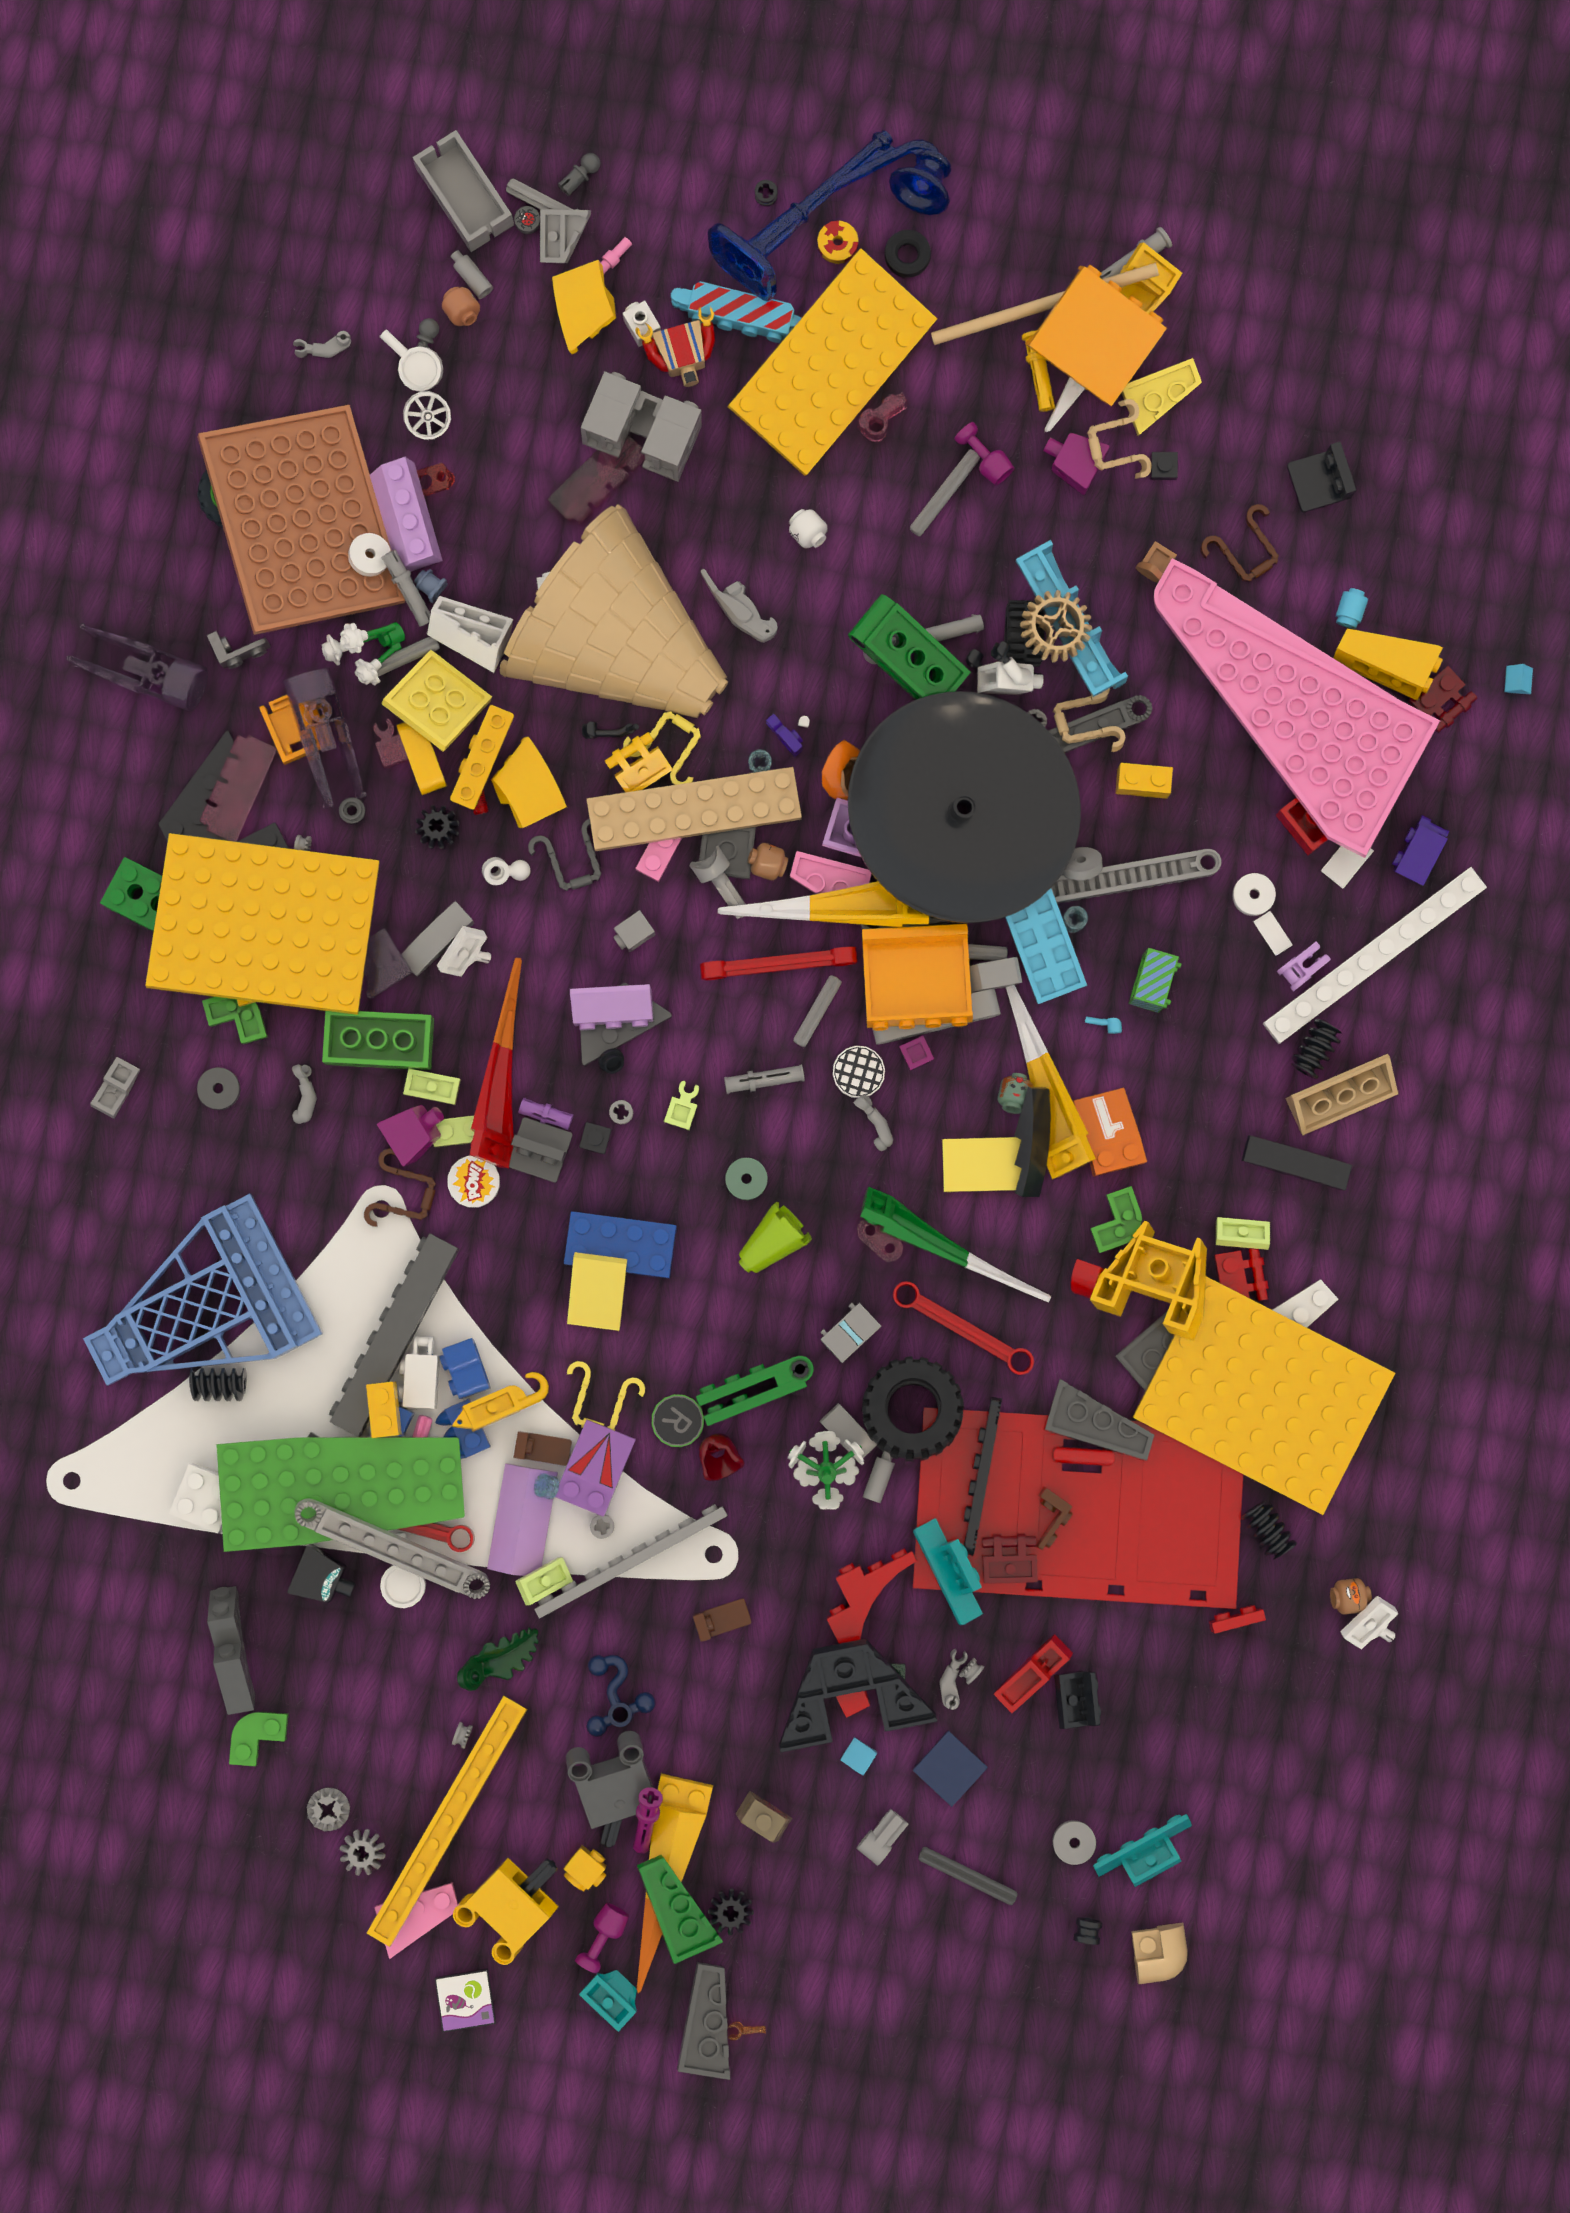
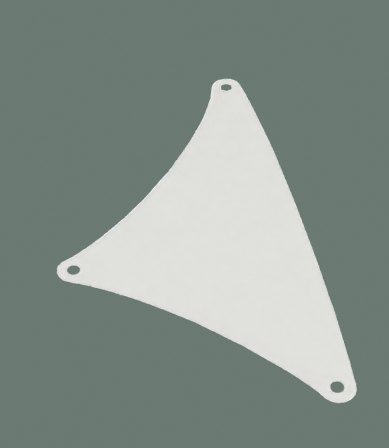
M386 1185L374 1186L366 1190L341 1228L296 1280L323 1333L322 1335L277 1359L202 1366L201 1368H204L206 1376H209L211 1368L215 1369L217 1376L220 1375L222 1368H225L227 1376H230L232 1368H236L238 1376H241L243 1368H246L247 1385L242 1401H236L234 1395L231 1401H226L224 1396H222L220 1401H215L213 1395L210 1401H204L202 1396L199 1401H194L190 1392L188 1377L175 1389L114 1431L89 1446L55 1462L48 1470L46 1480L47 1489L51 1497L58 1503L81 1509L213 1532L168 1513L189 1464L194 1463L218 1473L216 1444L308 1437L310 1432L319 1437H357L330 1423L332 1416L329 1415V1412L335 1401L340 1402L345 1394L341 1390L348 1377L353 1379L357 1371L354 1365L361 1353L366 1354L369 1345L366 1343L372 1331L379 1330L382 1324L379 1318L386 1306L388 1308L391 1307L394 1298L391 1297L398 1283L403 1284L407 1275L404 1274L408 1263L410 1260L415 1261L419 1254V1251L416 1249L420 1238L410 1218L404 1215L393 1214L392 1212L386 1217L380 1218L372 1210L370 1218L373 1221H377L378 1227L370 1226L364 1219L366 1207L379 1200L386 1201L391 1207L407 1211L402 1196L398 1191ZM443 1280L414 1336L434 1337L433 1355L438 1356L443 1355V1348L473 1338L491 1389L463 1399H459L458 1395L453 1396L448 1383L449 1380H452L450 1371H444L440 1361L437 1409L404 1407L415 1413L404 1437L413 1436L419 1415L432 1418L428 1437H443L452 1425L442 1426L436 1424L437 1417L445 1409L469 1398L473 1402L510 1385H515L522 1389L526 1396L535 1393L491 1344L460 1304L446 1281ZM255 1323L250 1325L236 1340L227 1346L233 1358L269 1353ZM414 1337L402 1359H405L406 1354H413ZM419 1347V1355L428 1354V1347ZM223 1350L211 1360L225 1359L226 1356ZM400 1363L390 1382H396L398 1394L399 1386H404V1375H400ZM200 1369L195 1372V1376H198ZM398 1400L399 1405L403 1406V1402ZM543 1400L522 1409L518 1413L483 1427L491 1447L461 1459L465 1516L464 1518L435 1523L451 1528L458 1525L470 1527L475 1536L472 1547L464 1552H456L448 1546V1543L406 1532L407 1540L463 1564L488 1567L505 1464L558 1472L554 1496L566 1469V1466L513 1458L518 1431L570 1439L572 1445L569 1459L580 1436ZM370 1420L360 1437H372ZM69 1472L77 1473L81 1480L80 1485L73 1490L67 1489L63 1484V1478ZM623 1472L605 1514L612 1518L614 1522L613 1533L607 1538H597L590 1530L591 1521L598 1514L553 1497L542 1566L558 1557H563L570 1574L586 1575L597 1568L602 1572L610 1567L608 1562L621 1555L624 1559L633 1555L631 1551L633 1548L644 1542L647 1547L657 1542L655 1536L668 1529L672 1534L680 1529L679 1523L690 1517L643 1488ZM603 1519L597 1520L598 1524L595 1525V1530H600L602 1534L607 1533L606 1529L610 1528L609 1522L604 1523ZM708 1526L617 1577L673 1580L721 1579L730 1575L736 1568L738 1548L729 1534ZM398 1529L388 1530L393 1534L398 1532H405ZM457 1529L451 1536L452 1544L456 1548L468 1546L470 1543L469 1533L466 1530ZM335 1540L312 1543L319 1548L364 1553ZM718 1546L722 1550V1559L718 1563H710L705 1558V1551L708 1547Z

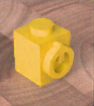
M581 1845L565 1865L564 1870L566 1873L564 1877L583 1892L585 1889L589 1890L592 1885L597 1887L606 1877V1874L603 1872L607 1866L603 1863L605 1858L593 1849L590 1852Z

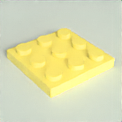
M430 650L383 699L382 705L444 752L491 702L492 696L434 651Z

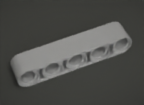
M995 989L971 993L973 1022L1001 1015ZM952 1023L941 1024L937 1028L915 1025L913 1029H900L899 1026H891L884 1031L873 1030L876 1045L955 1026H952Z

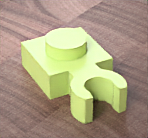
M682 1081L679 1085L680 1099L672 1097L664 1122L690 1130L697 1109V1105L691 1103V1100L698 1095L699 1086L695 1085L692 1093H686L684 1091L686 1082Z

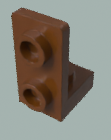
M518 1431L513 1458L567 1466L572 1441L570 1439Z
M1046 1487L1039 1494L1043 1498L1041 1504L1053 1513L1056 1509L1060 1510V1512L1036 1546L1041 1550L1045 1546L1050 1548L1058 1536L1055 1534V1531L1059 1525L1065 1526L1073 1515L1070 1512L1073 1506Z
M743 1598L693 1614L701 1642L709 1640L713 1636L751 1624V1618Z

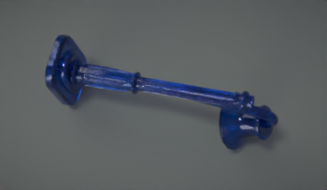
M887 131L875 132L872 135V140L817 189L800 203H791L787 211L774 219L751 239L745 240L723 224H714L708 229L710 252L724 271L760 299L770 301L776 296L777 280L775 270L767 257L789 238L800 225L807 223L809 214L834 192L913 153L916 155V165L914 167L898 168L891 173L889 179L891 191L897 200L907 208L921 214L938 215L947 210L950 202L948 191L942 184V181L950 175L952 170L951 164L945 156L939 153L938 148L928 141L912 140L895 148L890 145L893 143V139Z

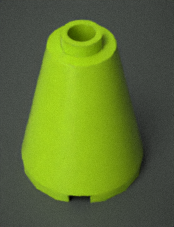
M776 1202L770 1207L740 1251L739 1256L741 1259L739 1263L748 1273L751 1271L758 1273L806 1246L812 1240L809 1232L804 1235L800 1230L804 1225L784 1205L779 1208V1202Z

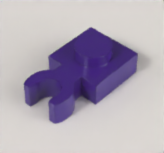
M775 714L771 715L766 720L767 726L778 736V739L788 751L796 757L803 749L801 745L803 742L802 738L794 729L789 731L787 727H784Z

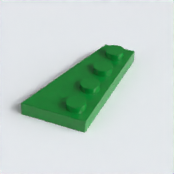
M662 1855L637 1865L674 1964L723 1943Z

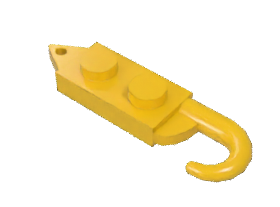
M527 1373L525 1375L526 1378H534L539 1381L540 1389L537 1392L526 1396L524 1391L515 1385L505 1387L462 1406V1412L454 1421L452 1427L471 1429L474 1432L518 1413L522 1409L539 1403L546 1397L549 1388L548 1382L539 1373Z

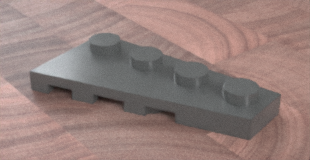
M1059 1379L1044 1430L1147 1461L1154 1434Z

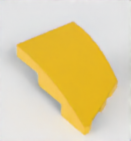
M599 260L552 277L557 311L564 338L571 354L578 351L577 346L588 337H595L603 327H606L616 319L614 297L605 287L603 265Z
M529 737L522 738L521 744L515 752L509 755L502 769L498 770L491 779L500 803L510 805L519 828L529 826L567 807L548 766Z

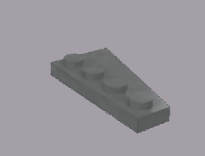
M697 1962L677 2071L730 2080L725 1968L719 1965Z

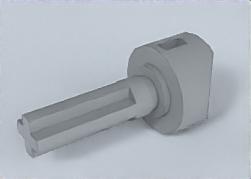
M716 846L714 853L709 858L690 863L689 866L701 883L712 880V883L728 906L746 905L724 873L729 867L730 862L719 846ZM735 915V917H736L737 919H739L740 917H741V918L744 917V916H737V915Z

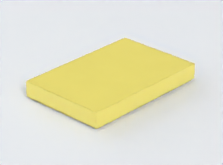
M1016 1137L942 1139L944 1192L1016 1190L1022 1168L1014 1164L1021 1140Z
M574 1253L567 1324L620 1330L627 1259Z

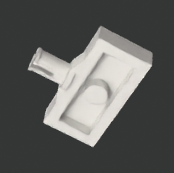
M462 926L437 964L440 972L462 977L466 969L473 962L489 963L491 954L480 951L481 946L487 939L485 932Z
M1376 1596L1340 1632L1346 1640L1360 1649H1363L1371 1640L1378 1636L1387 1642H1392L1391 1639L1394 1640L1395 1633L1389 1630L1387 1626L1398 1615V1612L1394 1606Z

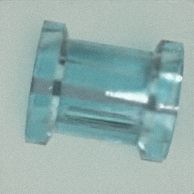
M1073 906L1066 911L1063 921L1067 931L1076 933L1086 925L1088 915L1082 907ZM1078 914V919L1082 922L1073 925L1072 919L1068 917Z

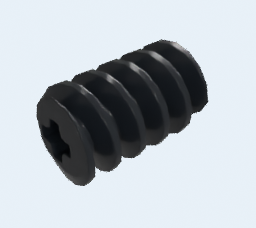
M1321 1019L1314 1021L1317 1029H1309L1308 1032L1311 1037H1304L1303 1043L1306 1046L1300 1045L1297 1048L1301 1055L1294 1054L1291 1057L1295 1064L1290 1063L1301 1073L1318 1079L1319 1076L1314 1070L1324 1069L1320 1060H1330L1325 1052H1335L1331 1043L1340 1044L1341 1041L1336 1035L1337 1033L1342 1034L1337 1028Z
M191 1368L189 1387L194 1401H199L201 1396L204 1401H210L212 1395L215 1401H220L222 1396H224L226 1401H231L233 1395L236 1401H242L247 1385L246 1368H243L241 1376H238L236 1368H232L230 1376H227L225 1368L221 1369L219 1376L216 1375L214 1368H211L209 1376H206L204 1368H201L198 1376H195L194 1369Z
M1266 1499L1250 1508L1243 1514L1241 1519H1251L1247 1528H1257L1253 1537H1263L1259 1547L1268 1545L1269 1548L1264 1553L1265 1556L1274 1554L1275 1557L1273 1559H1276L1295 1547L1297 1542L1296 1540L1287 1541L1291 1533L1290 1531L1281 1532L1285 1527V1523H1275L1279 1518V1514H1269L1273 1509V1505H1263L1267 1501Z

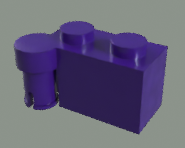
M1421 815L1415 827H1410L1404 838L1407 845L1403 852L1399 850L1392 861V865L1395 866L1393 871L1424 886L1448 840L1446 837L1449 830L1431 823V819Z

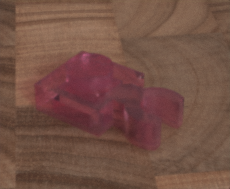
M390 719L386 720L388 729L383 732L379 730L377 724H373L374 732L382 739V741L375 744L385 769L409 760L400 734L392 735L394 725Z

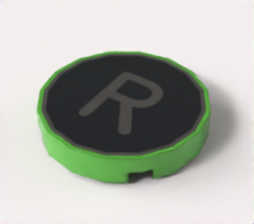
M674 1394L665 1397L656 1405L652 1413V1427L655 1435L661 1442L671 1447H683L691 1444L700 1436L704 1427V1415L701 1407L694 1399L686 1395Z

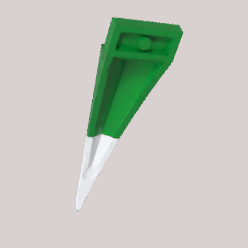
M868 1187L864 1195L860 1217H863L872 1225H881L880 1232L1049 1303L1051 1299L1049 1294L983 1261L932 1228L894 1197Z

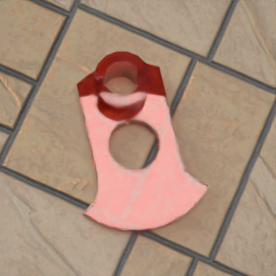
M443 463L417 470L419 480L425 475H429L432 479L431 486L427 489H422L424 497L450 489V486L455 481L454 474Z

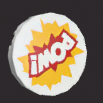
M473 1156L459 1159L451 1167L448 1174V1189L451 1196L459 1204L469 1208H480L488 1204L496 1197L500 1188V1175L496 1167Z

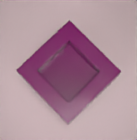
M924 1036L899 1046L910 1071L934 1060Z

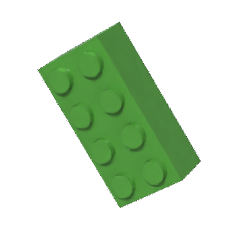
M325 1011L322 1062L326 1065L431 1070L434 1018L432 1015L359 1011L358 1015Z

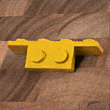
M494 705L489 706L478 734H474L469 744L471 751L468 758H464L460 765L459 773L461 774L450 797L452 802L471 810L475 809L513 721V713Z

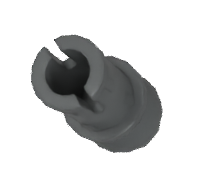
M587 153L582 157L580 167L577 165L572 166L573 170L558 183V187L563 193L570 196L583 181L587 182L589 180L587 174H593L599 170L601 162L596 154Z

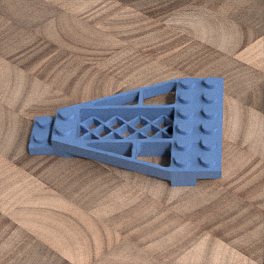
M248 1194L227 1206L224 1205L201 1217L197 1225L125 1308L106 1327L88 1335L83 1340L106 1385L109 1386L132 1373L277 1359L323 1333L252 1194ZM206 1227L222 1260L191 1275L181 1253L197 1234ZM177 1259L185 1279L142 1301L145 1294ZM226 1267L229 1274L218 1270ZM215 1273L229 1277L224 1292L211 1288ZM209 1276L206 1286L196 1283L197 1281ZM232 1281L236 1285L241 1297L229 1294ZM192 1285L205 1289L201 1304L187 1300ZM186 1288L183 1299L176 1296H172L176 1292ZM210 1291L223 1295L218 1310L205 1306ZM227 1296L241 1300L236 1315L223 1312ZM168 1298L181 1301L177 1317L164 1313ZM162 1300L159 1311L148 1308ZM186 1303L199 1307L195 1322L182 1318ZM245 1304L248 1309V1312L241 1315ZM204 1309L217 1313L213 1327L199 1324ZM145 1310L158 1314L153 1329L140 1325ZM222 1314L235 1318L218 1327ZM162 1316L176 1319L171 1334L158 1331ZM253 1319L269 1353L233 1358L223 1339V1334L241 1323ZM180 1321L193 1325L189 1340L176 1336ZM198 1327L211 1330L194 1340ZM142 1329L152 1332L149 1342ZM156 1334L170 1337L165 1352L152 1348ZM213 1338L218 1340L226 1356L225 1359L178 1364L173 1362L178 1356ZM174 1339L187 1343L170 1352ZM154 1352L164 1356L157 1359Z

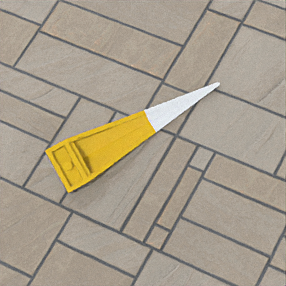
M1142 242L1139 243L1127 264L1123 266L1120 274L1156 263L1159 276L1123 286L1120 293L1126 298L1130 296L1136 298L1143 304L1141 309L1149 314L1170 294L1182 272ZM1069 378L1045 427V432L1050 431L1084 391L1085 388L1072 378Z
M878 881L810 896L718 908V913L723 915L902 927V924H929L928 915L918 912L899 901Z
M1015 985L1006 987L1020 1035L1030 1081L1034 1087H1046L1050 1091L1051 1123L1047 1168L1052 1179H1055L1096 1158L1086 1137L1089 1133Z

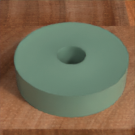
M741 1158L729 1166L725 1180L727 1188L733 1196L741 1200H752L764 1192L768 1178L764 1166L759 1161L752 1158ZM744 1174H749L752 1177L750 1183L745 1184L742 1182L741 1178Z

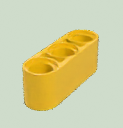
M407 723L398 724L397 729L421 794L424 795L446 787L447 785L431 742Z

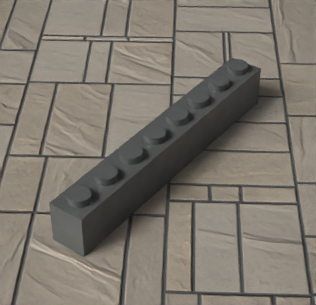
M430 1233L427 1238L423 1236L416 1249L419 1251L416 1260H410L404 1271V1274L407 1275L403 1284L398 1283L391 1296L394 1298V1301L390 1308L386 1306L379 1318V1321L382 1322L379 1330L372 1331L366 1343L369 1345L366 1354L361 1353L354 1365L357 1371L353 1379L348 1377L341 1390L345 1394L340 1402L335 1401L329 1412V1415L332 1416L330 1423L357 1437L362 1435L370 1420L366 1385L390 1382L460 1250Z

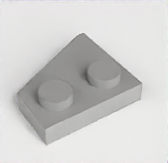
M540 209V262H569L590 218L591 210Z

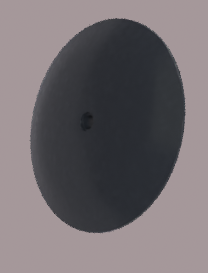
M957 691L929 695L914 700L889 715L877 726L861 748L854 763L848 789L849 823L858 852L875 879L899 901L918 912L940 920L960 923L988 922L1010 916L1027 908L1040 899L1060 878L1071 859L1079 835L1081 821L1079 789L1071 764L1059 743L1039 721L1021 708L1005 700L975 692ZM957 805H964L968 810V814L959 813Z

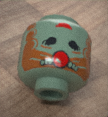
M1013 1073L1012 1076L1002 1079L998 1093V1102L1004 1111L1013 1114L1021 1113L1028 1087H1034L1033 1083L1027 1080L1026 1075Z

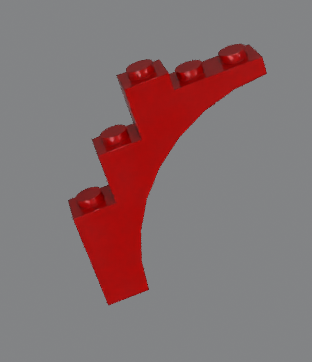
M905 1548L891 1555L893 1560L885 1564L880 1560L868 1566L869 1572L864 1573L860 1564L854 1567L853 1563H850L839 1569L840 1575L836 1576V1580L849 1606L845 1607L844 1604H840L829 1610L831 1615L827 1617V1621L839 1644L860 1640L863 1624L871 1605L884 1586L900 1571L917 1561L913 1550L906 1552ZM866 1691L836 1696L846 1718L869 1707L871 1704Z

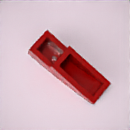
M1054 1634L994 1692V1695L1013 1713L1070 1660L1073 1652Z

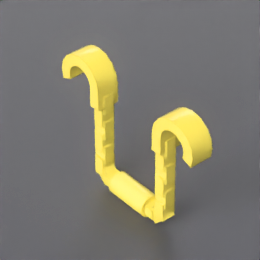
M672 711L663 713L656 727L650 733L653 740H655L660 729L665 725L666 720L669 719L679 728L689 734L692 732L694 735L670 773L673 785L691 783L694 778L688 777L686 781L680 782L676 779V774L698 743L699 738H701L699 728L696 729L694 724L678 714L674 715ZM629 737L625 739L623 748L631 743ZM652 742L646 745L647 749L650 748ZM637 751L629 758L639 759L642 755Z
M577 1361L569 1366L567 1374H573L576 1367H582L585 1370L582 1388L579 1392L572 1417L575 1425H582L581 1428H583L587 1418L581 1420L579 1414L590 1383L591 1370L586 1363ZM629 1378L623 1383L608 1428L615 1430L628 1385L631 1383L638 1384L640 1388L638 1394L642 1397L644 1396L645 1385L640 1379ZM590 1420V1421H593V1422H595V1423H598V1424L604 1426V1423H600V1422H597V1421H594V1420Z

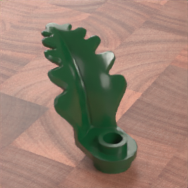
M528 1628L526 1632L523 1629L520 1631L519 1636L518 1633H514L510 1642L506 1637H502L497 1647L493 1643H486L482 1651L477 1655L471 1656L458 1671L457 1681L459 1686L468 1691H474L478 1689L486 1677L493 1676L510 1680L513 1677L512 1669L523 1671L525 1666L522 1659L529 1662L532 1661L533 1657L529 1652L535 1653L537 1651L534 1643L538 1644V1630L536 1628Z

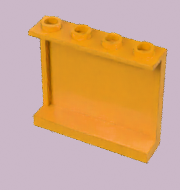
M1091 265L1087 268L1079 266L1078 269L1080 271L1035 335H1031L1025 344L1105 404L1112 406L1167 328L1161 324L1163 319L1156 313L1151 311L1148 314L1142 310L1143 304L1133 296L1126 298L1120 293L1122 288L1111 280L1106 283L1100 278L1102 273Z
M967 924L862 929L867 1028H873L875 1031H884L891 1026H899L900 1029H913L915 1025L937 1028L941 1024L952 1023V1026L961 1027L968 1025V1022H973Z

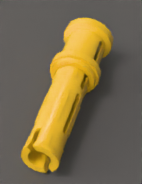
M1038 330L1024 333L1021 336L1022 340L1026 343L1031 335L1034 336ZM1026 345V362L1031 365L1039 411L1055 409L1047 370V360Z

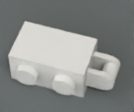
M414 1336L413 1354H406L405 1359H401L400 1375H404V1386H399L398 1400L403 1402L402 1407L437 1409L440 1357L433 1355L434 1337ZM419 1347H428V1354L419 1355Z

